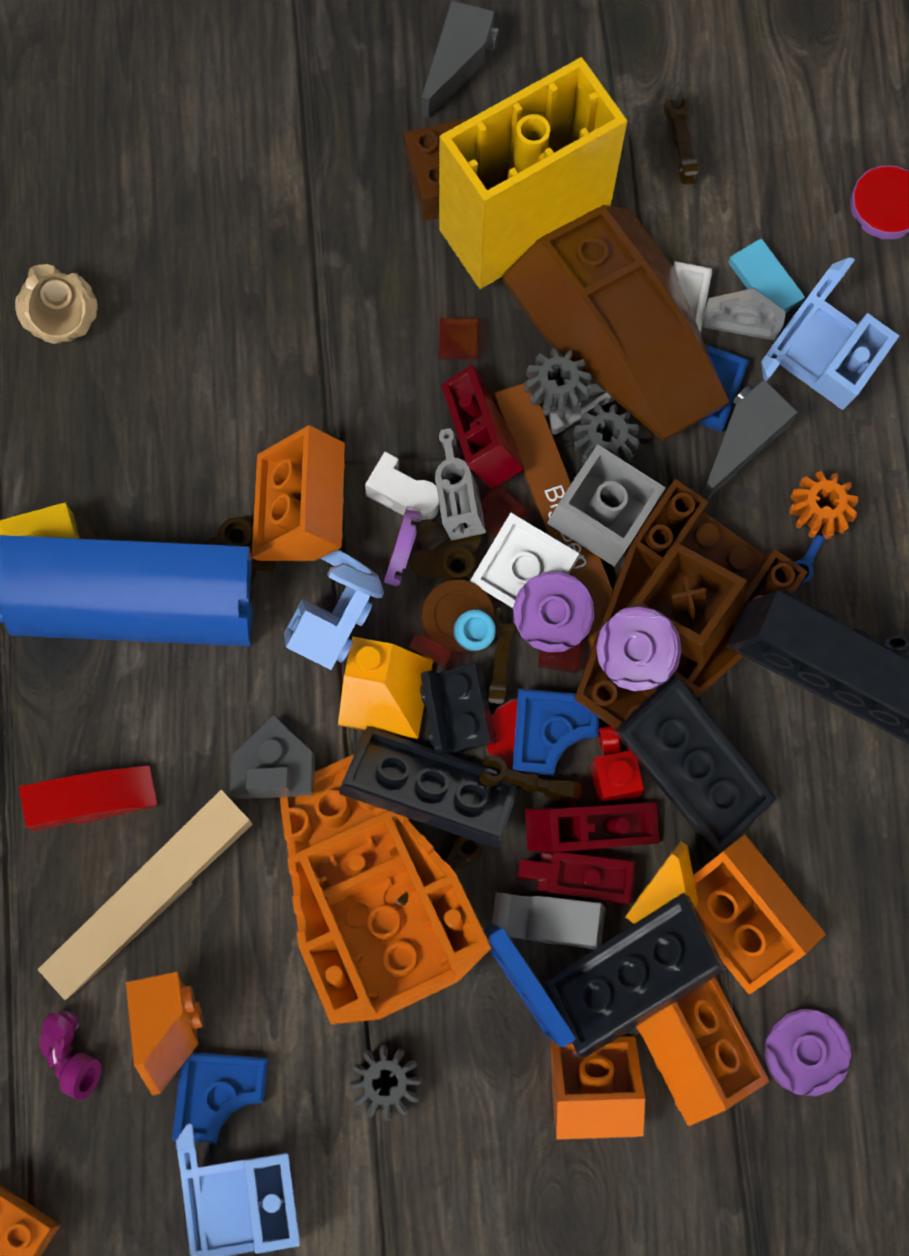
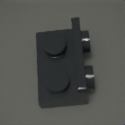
M474 662L440 673L433 671L421 673L423 685L420 687V695L424 705L427 707L429 716L428 737L436 752L455 755L497 743L481 664Z

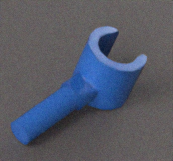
M821 535L815 536L801 560L794 561V563L808 572L801 585L806 584L812 578V563L825 540Z

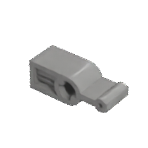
M451 428L440 430L439 440L445 450L446 460L438 466L435 480L442 524L451 541L486 533L479 488L466 462L460 459L463 452Z
M496 893L491 924L502 927L509 938L596 949L602 945L606 908L601 903Z

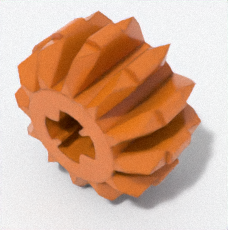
M822 471L816 472L813 480L806 476L801 479L799 483L800 488L794 489L791 493L790 498L795 503L791 505L789 512L791 515L801 516L795 524L796 528H803L805 525L810 527L808 532L810 538L815 537L819 530H821L826 540L832 538L834 530L843 534L849 527L847 522H853L857 517V512L852 507L858 503V496L847 494L852 487L851 482L844 483L843 485L837 483L839 479L838 472L833 473L829 480H826ZM826 502L830 507L825 506L823 508H820L818 504L822 505Z

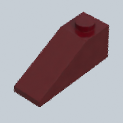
M471 364L442 383L441 387L467 466L491 489L524 470L525 468L515 440L477 368Z
M657 802L525 809L527 851L562 852L659 844Z

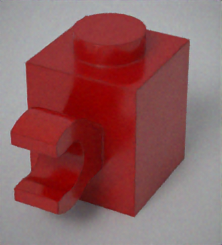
M611 726L599 728L598 742L602 756L594 757L590 765L598 805L637 799L644 791L637 759L630 751L620 752L619 737L614 733L615 729Z

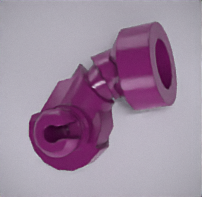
M63 1011L59 1015L49 1013L42 1023L39 1049H41L43 1056L47 1058L49 1069L55 1068V1076L60 1080L61 1092L76 1100H84L93 1092L98 1084L101 1075V1063L99 1060L84 1053H78L74 1057L71 1056V1043L74 1038V1032L79 1028L78 1018L70 1011Z

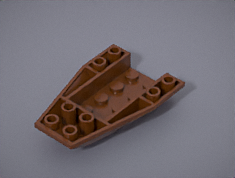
M602 205L539 238L503 276L502 281L542 337L563 356L571 350L573 352L572 362L584 359L586 367L583 372L590 373L592 381L663 442L728 406L729 400L674 268L630 209Z
M677 479L671 483L629 545L574 697V701L614 729L628 718L660 686L655 689L633 691L619 687L612 682V679L602 670L598 662L596 646L600 630L616 613L622 609L631 608V604L675 542L747 580L746 603L777 590H787L794 593L808 573L776 549L764 555L704 513L703 509L708 501ZM741 611L703 666L681 654L678 668L672 675L679 676L696 699L743 657L726 647Z

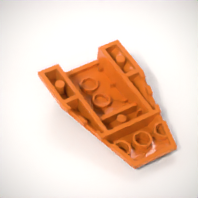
M354 754L315 772L314 796L279 797L284 837L288 848V868L294 896H292L297 919L298 946L331 1024L382 1019L459 982L491 949L455 871L447 862L443 861L434 850V847L418 832L409 819L339 794L341 784ZM407 891L408 902L406 905L396 903V900Z

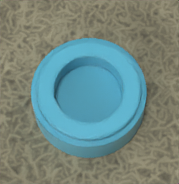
M481 610L467 611L454 624V638L465 650H482L493 641L495 624L492 618Z

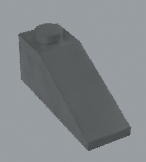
M451 1L422 94V117L429 119L484 65L488 50H495L499 36V28L494 27L495 11Z
M765 380L754 389L748 385L733 400L736 406L729 419L702 493L706 500L710 499L787 430L797 414V411Z

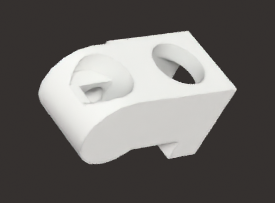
M387 452L383 453L365 484L366 496L404 515L407 506L419 509L422 514L420 521L414 520L416 522L433 520L440 508L437 487L430 481H416L399 471V459Z

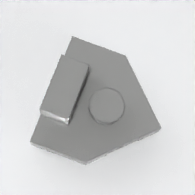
M752 288L708 298L702 327L777 340L784 325L786 312Z

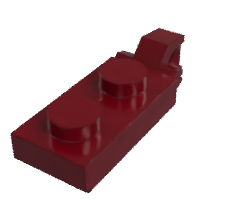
M564 852L542 853L540 862L520 859V862H518L517 879L538 882L537 891L547 892V895L631 905L636 862Z

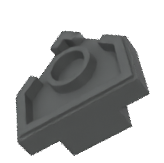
M274 715L232 755L230 796L233 799L314 796L315 755Z

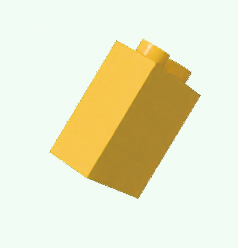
M582 57L439 136V230L479 289L503 277L539 238L602 205L611 206L627 119Z

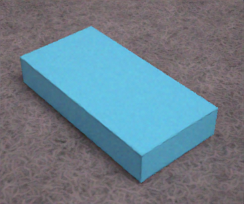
M762 238L730 257L729 265L747 289H756L786 313L803 303L805 296Z

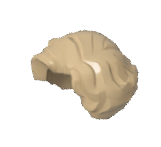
M49 264L36 265L29 269L26 282L23 284L15 300L16 315L23 328L30 331L33 336L53 344L71 342L77 337L85 335L91 323L96 319L98 310L97 299L92 292L91 286L83 277L78 276V273H71L69 275L61 273L59 269Z

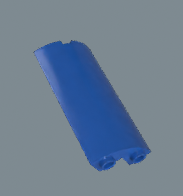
M0 535V623H5L10 636L251 647L254 608L250 600L253 558L249 547Z

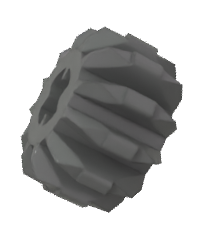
M554 347L550 352V359L539 353L536 356V365H529L527 367L526 376L529 379L525 381L524 390L527 393H532L530 396L532 406L544 403L542 412L545 416L550 413L552 408H556L558 415L562 418L565 416L566 406L577 412L581 406L580 400H587L589 398L590 390L587 386L591 384L592 376L588 372H583L586 367L584 359L572 362L573 352L571 350L565 353L564 357H559V352ZM555 379H558L563 386H557Z
M598 404L594 407L593 415L586 412L581 415L580 422L582 425L575 426L573 435L578 439L574 443L575 452H585L582 457L584 464L597 444L626 463L632 461L633 454L631 451L638 450L640 441L635 437L639 432L638 424H628L631 418L629 411L619 416L616 414L617 406L613 404L609 408V412L605 413ZM602 435H610V442L602 441Z
M386 1045L380 1046L381 1061L376 1062L369 1050L363 1053L364 1058L371 1066L367 1070L355 1063L352 1070L364 1075V1080L350 1081L349 1088H364L365 1090L364 1094L354 1099L353 1102L356 1106L362 1105L368 1099L373 1101L367 1109L366 1115L372 1118L376 1114L378 1106L383 1105L384 1121H390L392 1117L391 1104L395 1103L398 1112L404 1116L408 1113V1110L400 1099L405 1096L412 1102L418 1101L419 1096L406 1089L407 1085L422 1084V1078L417 1076L407 1078L405 1074L417 1067L415 1060L409 1061L402 1068L399 1066L405 1053L403 1049L399 1048L394 1055L393 1061H388L389 1051ZM383 1070L392 1071L390 1077L396 1075L398 1080V1086L390 1089L389 1096L380 1095L381 1089L375 1090L374 1079L381 1078V1071Z

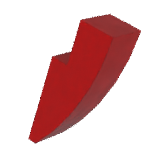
M150 766L99 771L19 786L25 826L32 832L70 823L79 825L158 807Z

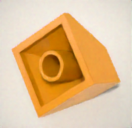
M352 637L353 642L349 650L343 680L338 726L366 730L368 726L397 737L418 740L425 707L420 695V687L423 685L421 673L432 671L433 661L394 644Z

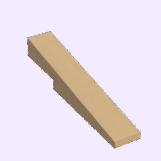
M220 790L37 970L65 1001H68L193 885L192 881L253 825L251 821Z

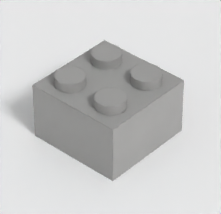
M597 444L558 503L547 524L615 567L666 487Z

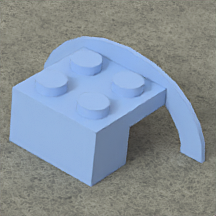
M852 257L833 263L761 361L763 379L765 381L771 377L778 365H781L842 410L859 394L899 337L898 334L869 313L856 324L824 301L855 261Z
M339 549L320 558L334 566L330 568L327 574L328 577L346 585L333 612L330 613L302 598L284 632L286 648L330 670L336 660L342 663L346 658L353 642L349 639L355 624L362 626L371 610L372 604L368 602L369 597L382 598L384 595L379 576L369 567Z
M187 1124L177 1139L176 1146L182 1180L190 1256H230L253 1251L257 1254L300 1246L288 1153L198 1167L192 1124Z

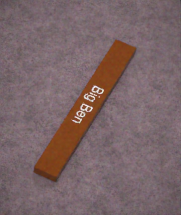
M525 383L494 393V400L515 440L525 468L522 470L546 534L581 554L569 575L574 576L587 588L593 600L594 620L589 633L586 635L589 647L592 650L613 590L600 557L547 524L558 503L570 487L571 482L540 404L532 406L530 403L532 393H527L524 390Z

